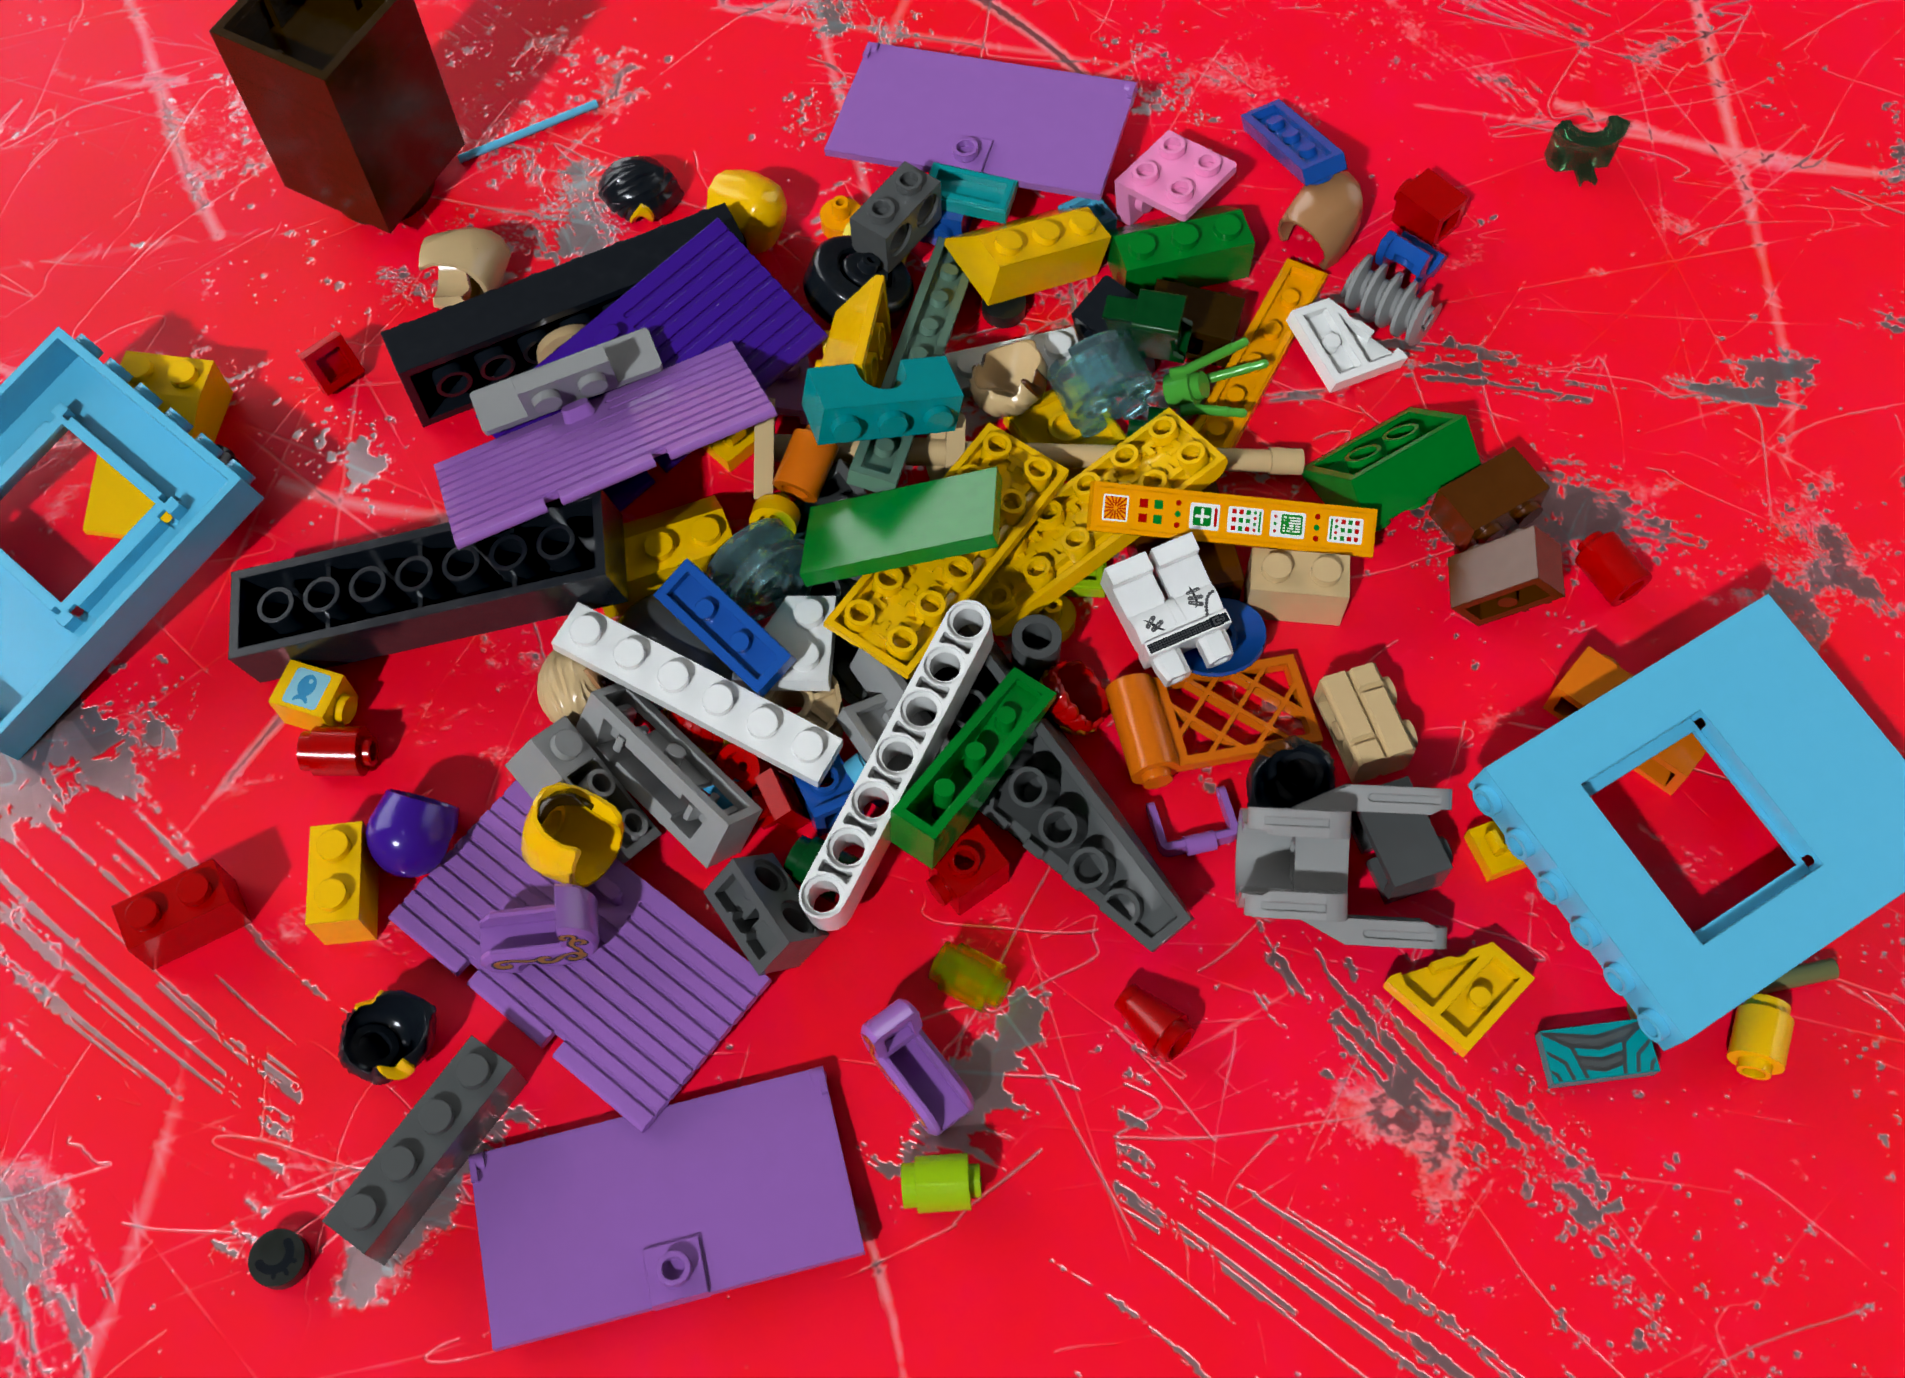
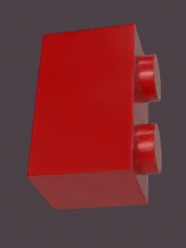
M213 858L111 906L127 951L152 970L252 923L235 879Z

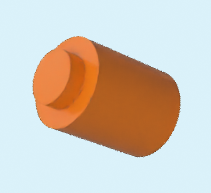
M809 424L805 429H795L772 481L773 486L795 499L816 503L838 453V445L836 443L817 445Z

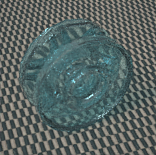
M766 518L746 526L723 544L710 561L705 574L754 620L760 621L775 613L787 596H795L804 585L800 576L804 544L799 540H794V533L780 519Z

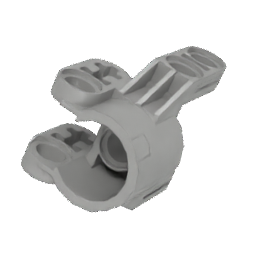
M1343 784L1292 808H1241L1238 817L1235 851V900L1237 908H1244L1245 916L1302 920L1345 945L1447 949V926L1433 925L1420 918L1348 914L1349 844L1352 816L1350 811L1432 815L1440 810H1452L1453 789Z

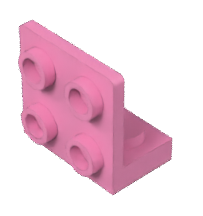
M1168 130L1114 181L1117 220L1127 225H1133L1144 213L1150 212L1154 207L1185 222L1237 172V163Z

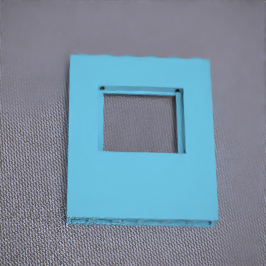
M59 326L0 385V500L70 430L155 504L62 602L0 548V752L16 760H20L264 499L260 493L250 486L256 477L233 458L225 465L219 460L224 451L202 432L194 439L188 434L194 426L171 407L165 413L161 412L158 407L164 401L141 382L135 388H132L128 382L133 376L111 357L105 363H102L99 358L104 352L82 333L73 339ZM166 511L172 516L171 521L167 523L160 519ZM76 606L84 610L80 616L72 614L71 611Z
M1769 594L1486 766L1468 784V787L1473 792L1472 795L1476 806L1484 815L1493 819L1504 834L1505 843L1509 851L1517 859L1524 861L1537 879L1540 893L1549 903L1558 907L1569 922L1571 934L1576 942L1591 952L1602 967L1604 978L1609 987L1615 993L1625 998L1636 1013L1639 1027L1650 1040L1658 1043L1663 1051L1689 1040L1905 892V759ZM1699 718H1702L1706 724L1701 730L1695 724V721ZM1690 733L1695 736L1795 864L1794 867L1694 933L1590 797ZM1806 855H1810L1814 859V863L1809 867L1802 860Z

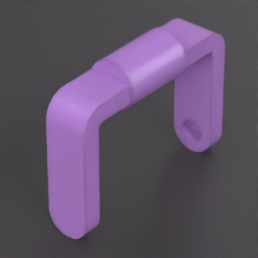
M1225 786L1216 787V795L1227 829L1200 832L1183 836L1182 839L1167 842L1155 803H1146L1149 823L1158 851L1162 856L1173 857L1181 854H1186V856L1217 850L1218 846L1232 843L1236 839L1238 822Z

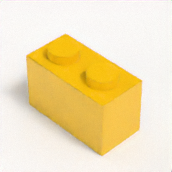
M363 821L310 826L305 925L324 945L377 940L379 866L368 851L365 839L367 826Z

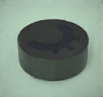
M287 1229L271 1230L263 1234L250 1250L248 1258L250 1274L259 1284L270 1289L283 1290L290 1288L301 1281L306 1275L311 1263V1251L306 1240L293 1231Z

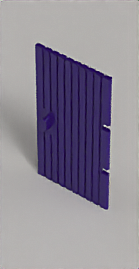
M716 218L534 368L639 329L647 328L662 362L663 369L732 341L761 388L765 391L827 339L828 335L782 285L773 278L770 272L761 265L739 239L729 231L726 225L719 218ZM561 409L492 434L495 439L557 414L561 412ZM668 453L655 457L654 460L665 473H668L690 453L673 460L670 459ZM645 471L602 490L621 512L656 482Z

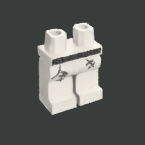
M1192 532L1151 548L1149 556L1144 551L1104 568L1100 582L1131 644L1139 654L1138 658L1143 669L1152 667L1165 687L1181 682L1190 676L1191 670L1183 655L1187 651L1197 648L1207 669L1229 661L1234 654L1227 633L1232 621L1226 608H1223L1221 599L1206 573L1198 555L1200 548Z

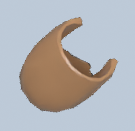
M1341 171L1334 174L1332 179L1323 184L1304 185L1279 221L1278 234L1280 240L1285 242L1293 226L1296 224L1311 234L1322 248L1325 258L1318 265L1323 270L1335 265L1348 250L1361 224L1363 197L1360 184L1350 172Z

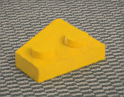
M1490 942L1469 949L1466 954L1457 957L1448 956L1430 962L1427 967L1403 975L1401 972L1393 974L1386 980L1383 988L1464 1058L1532 983L1535 977L1494 942Z

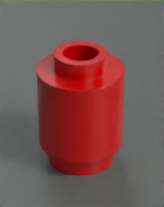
M315 726L312 731H303L297 742L298 765L302 771H311L314 776H365L370 766H375L378 760L379 749L377 739L374 736H370L369 730L365 726Z

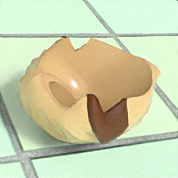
M1020 340L985 353L981 365L975 364L972 367L973 377L969 380L971 384L969 390L973 394L972 399L978 404L979 409L993 417L1021 415L1033 403L1042 399L1047 385L1048 366L1037 349L1035 341Z

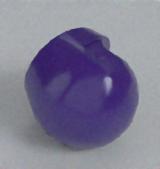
M387 789L367 823L365 839L370 856L380 868L398 877L414 878L430 873L443 860L451 838L457 831L459 808L425 796Z

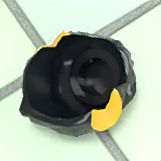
M635 155L613 162L602 174L598 185V195L603 202L607 204L612 212L617 213L621 218L630 223L635 222L642 216L650 222L666 216L684 197V192L671 171L658 160L649 156Z
M380 990L374 998L356 1003L352 1012L347 1014V1018L342 1024L337 1055L343 1068H347L350 1074H354L374 1085H383L393 1080H402L413 1074L415 1068L428 1056L434 1044L436 1032L435 1006L425 999L403 990Z

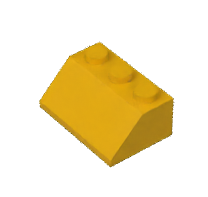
M1089 207L1055 209L1009 221L1006 224L1001 223L945 238L944 246L987 306L1096 276L1108 248L1111 235Z
M874 275L835 311L831 329L825 330L828 338L822 342L823 359H817L815 367L855 364L858 374L864 382L873 387L881 388L894 350L884 275Z
M715 495L624 523L628 602L602 608L605 616L609 618L624 614L634 603L655 593L686 558L695 563L716 584L743 576L736 543L723 508Z

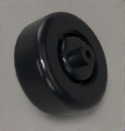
M850 235L835 236L822 242L816 248L803 278V289L808 303L824 321L832 325L835 311L874 275H884L891 331L900 324L913 298L914 285L912 277L902 261L888 274L880 266V259L872 253H856V250L852 247Z

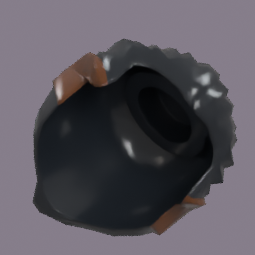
M1296 735L1267 744L1259 751V755L1254 759L1248 770L1246 778L1247 808H1292L1334 789L1336 781L1334 771L1336 768L1333 764L1335 760L1321 745L1311 743L1309 740H1304Z

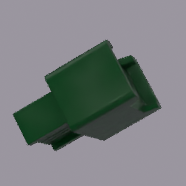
M1142 288L1139 291L1138 299L1107 295L1102 319L1106 320L1109 330L1108 338L1110 340L1136 344L1139 356L1184 363L1193 330V322L1183 317L1188 296Z

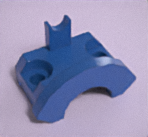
M1390 230L1380 241L1375 255V263L1381 266L1386 262L1391 267L1397 262L1408 268L1412 274L1416 275L1414 281L1420 282L1417 296L1428 277L1436 275L1448 255L1407 231H1403L1400 235Z

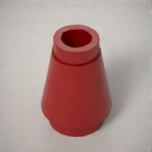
M1136 984L1128 986L1119 995L1114 1004V1008L1121 1013L1123 1019L1152 1057L1160 1056L1166 1062L1175 1059L1188 1046L1194 1036L1195 1029L1188 1024L1189 1017L1147 991L1142 990Z

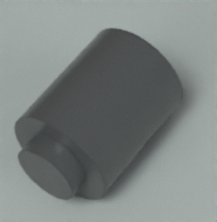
M1040 614L1028 615L1020 619L1012 631L1011 663L1013 666L1039 682L1044 670H1049L1051 666L1060 662L1062 633L1058 624L1050 617Z

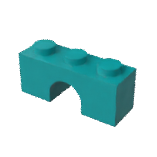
M936 356L900 360L895 386L891 389L876 388L864 382L859 376L855 364L807 368L801 404L817 445L955 431L964 394L947 357Z

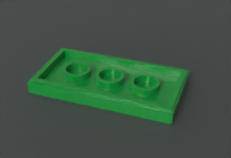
M997 466L810 507L800 568V576L804 584L812 586L997 548L999 543L1002 478Z

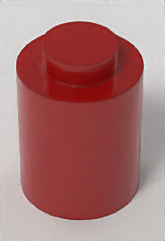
M1596 531L1587 536L1577 547L1580 553L1577 555L1575 563L1613 607L1631 599L1652 579L1650 572L1614 531L1605 534L1601 531Z

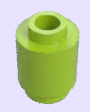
M968 1153L915 1156L914 1162L901 1163V1188L904 1209L917 1208L918 1214L972 1210L971 1199L982 1198L980 1163L969 1164Z

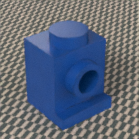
M840 754L836 757L821 783L823 785L833 781L827 787L819 786L817 788L792 775L794 785L818 837L830 832L854 787V783L843 766L844 762Z

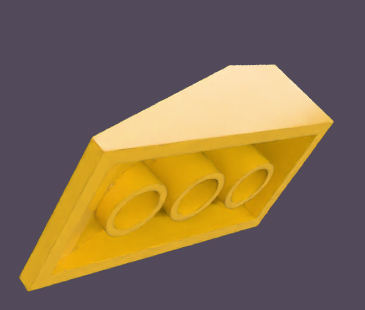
M126 350L120 365L133 376L128 384L135 388L141 382L164 401L158 407L161 412L165 413L170 407L194 426L188 432L194 439L202 432L211 441L215 442L233 395L232 389L213 360ZM97 454L82 530L86 535L122 539L155 503ZM166 511L160 519L167 523L171 521L172 516Z

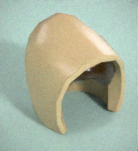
M467 226L436 233L424 238L419 253V269L425 270L432 266H438V288L433 297L434 307L442 309L484 294L489 290L499 288L511 257V252L500 235L490 230Z

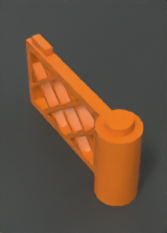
M1294 654L1256 660L1243 671L1223 677H1207L1191 672L1188 678L1169 687H1165L1158 677L1152 678L1151 675L1146 673H1133L1115 679L1105 689L1131 781L1135 784L1143 785L1146 789H1157L1168 785L1173 781V775L1177 772L1255 759L1259 755V751L1267 744L1289 737L1288 734L1274 727L1282 711L1302 722L1305 734L1298 735L1297 737L1309 740L1317 745H1321L1324 741ZM1284 671L1289 685V690L1284 697L1259 683L1264 674ZM1230 680L1247 690L1238 705L1213 692L1218 682ZM1184 688L1200 699L1191 713H1188L1171 703L1168 690ZM1252 693L1277 707L1268 723L1243 709ZM1291 696H1293V699H1294V702H1295V703H1293V702H1291V701L1289 700V699L1291 698ZM1205 701L1231 715L1221 731L1196 717ZM1236 719L1262 733L1256 743L1247 745L1241 744L1226 734ZM1177 720L1183 723L1181 729L1179 728ZM1189 727L1214 741L1208 752L1187 754L1182 737ZM1266 737L1272 739L1270 741H1264ZM1219 745H1221V746H1223V747L1225 748V749H1219V750H1217L1218 747H1219Z

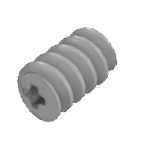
M1368 254L1350 273L1341 291V299L1345 298L1344 304L1349 310H1355L1360 307L1359 313L1364 319H1369L1375 315L1374 322L1379 328H1384L1390 324V334L1392 336L1399 337L1406 332L1405 342L1407 345L1414 346L1418 344L1437 319L1443 303L1436 307L1431 305L1435 293L1431 289L1421 298L1417 297L1416 294L1420 282L1416 280L1403 289L1401 284L1404 273L1401 271L1388 280L1386 275L1389 264L1386 262L1375 271L1371 270L1374 255Z

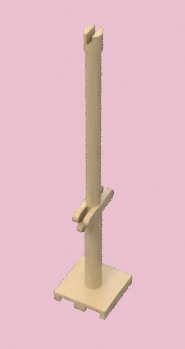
M769 398L775 408L776 398ZM960 411L955 431L927 434L926 438L915 437L905 466H926L930 481L943 478L973 442L965 441L966 417L964 413ZM775 417L754 425V499H758L763 495L774 494L772 481L775 477V462H781L792 434H775ZM860 441L836 443L839 450L833 464L839 459L851 464ZM1025 443L1063 467L1087 468L1117 446ZM1217 448L1228 460L1224 471L1267 472L1268 475H1302L1304 470L1305 455L1304 450L1301 448Z

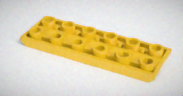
M1168 407L1065 483L974 599V601L983 604L989 611L993 633L996 636L1011 634L1014 626L1020 619L1039 613L1140 537L1086 531L1091 481L1202 491L1223 474L1228 464L1227 457Z
M989 422L943 478L997 466L1002 478L998 547L862 575L826 618L823 626L852 645L866 651L880 663L907 680L911 679L947 611L959 601L974 600L1061 489L1070 470Z

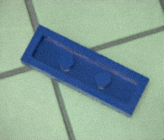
M688 558L682 562L653 594L656 599L753 691L762 697L767 694L797 660Z

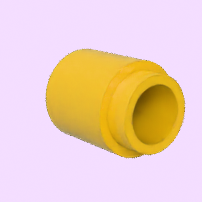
M1755 994L1747 999L1744 1004L1737 1007L1727 1059L1736 1065V1070L1741 1075L1756 1080H1769L1771 1075L1782 1074L1785 1071L1795 1021L1790 1016L1791 1006L1784 1000L1766 994Z

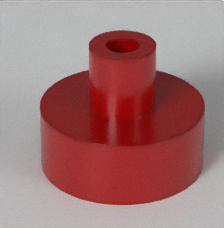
M732 743L726 745L719 752L716 760V765L732 781H734V778L741 781L734 782L744 792L759 788L754 778L770 768L769 762Z

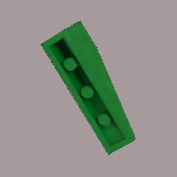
M1014 667L891 810L890 842L933 869L964 832L1055 701L1057 693Z

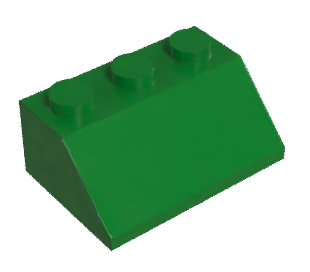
M1221 205L1198 210L1185 222L1170 216L1107 230L1111 235L1105 257L1113 279L1137 296L1141 288L1154 290L1157 278L1201 288L1249 277L1255 240L1242 209Z
M1409 407L1304 466L1302 476L1325 504L1378 509L1376 531L1387 527L1391 523V518L1403 511L1414 510L1425 505L1429 500L1428 497L1437 493L1439 488L1481 465L1466 415Z

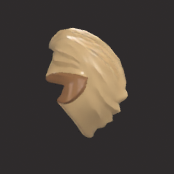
M553 649L547 656L538 674L537 695L539 704L551 722L555 723L566 716L573 726L576 727L591 692L604 688L601 681L606 677Z

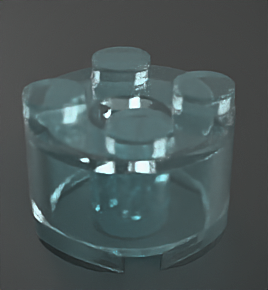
M1107 330L1087 337L1068 349L1071 355L1068 361L1060 366L1058 360H1056L1048 370L1047 379L1073 428L1078 429L1085 438L1095 436L1107 427L1106 421L1111 419L1116 421L1121 417L1124 420H1129V418L1134 419L1143 414L1149 407L1146 399L1153 392L1156 385L1154 377L1130 333L1124 331L1123 337H1120L1116 330Z

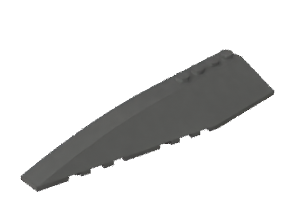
M839 459L832 465L816 503H808L798 499L794 501L800 510L801 518L796 534L791 540L774 543L756 536L738 553L777 609L787 596H836L839 604L861 577L856 576L806 586L800 576L810 507L876 493L847 484L846 481L851 464L842 459ZM969 624L960 628L957 633L963 637H973L982 628L978 625ZM836 635L832 674L838 681L842 698L852 705L870 698L849 668L859 647ZM995 641L947 733L949 742L1014 668ZM952 667L942 668L934 675V678L940 681H950L958 675L959 671ZM904 678L907 684H909L911 679L907 680ZM927 711L934 720L936 714H934L931 711ZM1046 712L979 811L1002 830L1008 831L1023 844L1022 846L1037 859L1043 860L1058 872L1062 879L1076 891H1081L1097 904L1104 914L1151 952H1155L1192 922L1194 917L1085 761Z

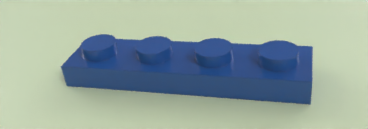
M1280 99L1240 115L1244 131L1305 186L1323 184L1332 179L1334 174L1347 169L1344 152Z

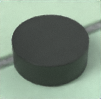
M1026 296L987 306L982 299L984 319L992 326L998 328L1016 326L1025 317Z

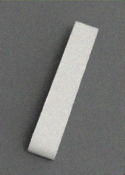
M962 600L952 605L947 611L800 887L799 903L810 922L818 929L825 931L838 930L851 919L891 843V810L933 762L992 649L994 638L990 613L978 601ZM969 624L978 625L982 628L973 637H963L957 633L960 628ZM952 667L959 671L958 675L950 681H940L934 678V675L942 668ZM920 711H931L936 714L935 719L928 725L917 726L911 723L913 716ZM897 755H907L913 759L908 768L897 772L887 768L888 762ZM880 799L889 803L888 809L879 817L871 818L863 815L865 806L873 800ZM851 845L864 848L863 856L856 863L846 865L838 861L839 855L844 848ZM829 891L839 894L838 904L828 912L814 910L815 900L820 894Z

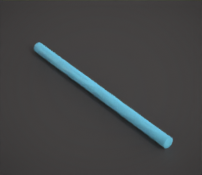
M596 99L466 151L457 155L460 163H463L599 107Z

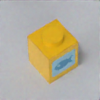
M290 659L268 703L284 723L312 731L315 726H344L350 723L357 711L359 696L345 675Z

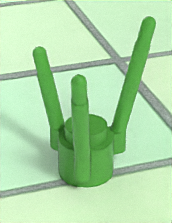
M1246 337L1241 338L1188 364L1170 368L1169 373L1163 378L1164 398L1171 409L1180 408L1182 417L1196 414L1246 417L1247 410L1244 408L1200 403L1203 399L1208 398L1210 394L1209 383L1267 368L1269 361L1262 359L1207 374L1204 371H1197L1248 346L1249 339Z

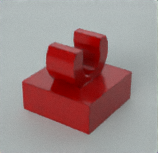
M336 330L297 355L321 391L327 396L365 372V369L343 336Z
M769 768L754 778L762 795L752 799L763 809L756 823H760L762 829L765 830L780 823L793 831H797L811 822L792 779L773 768Z

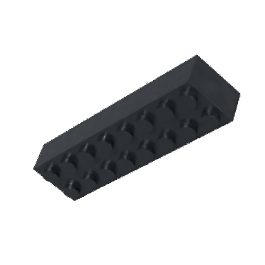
M726 203L701 210L691 216L667 225H661L654 230L616 242L601 250L582 257H576L569 262L540 273L531 274L524 279L489 290L479 296L444 307L434 313L410 322H404L397 327L381 332L396 371L422 426L426 427L474 408L470 398L472 391L536 367L538 365L536 350L540 341L547 334L565 325H587L716 218H719L729 231L747 248L746 240Z
M600 490L564 506L560 498L546 503L549 512L459 550L454 542L451 526L447 522L231 572L228 660L262 683L280 679L290 659L325 669L569 615L577 602L591 609L628 602L623 515L606 493Z

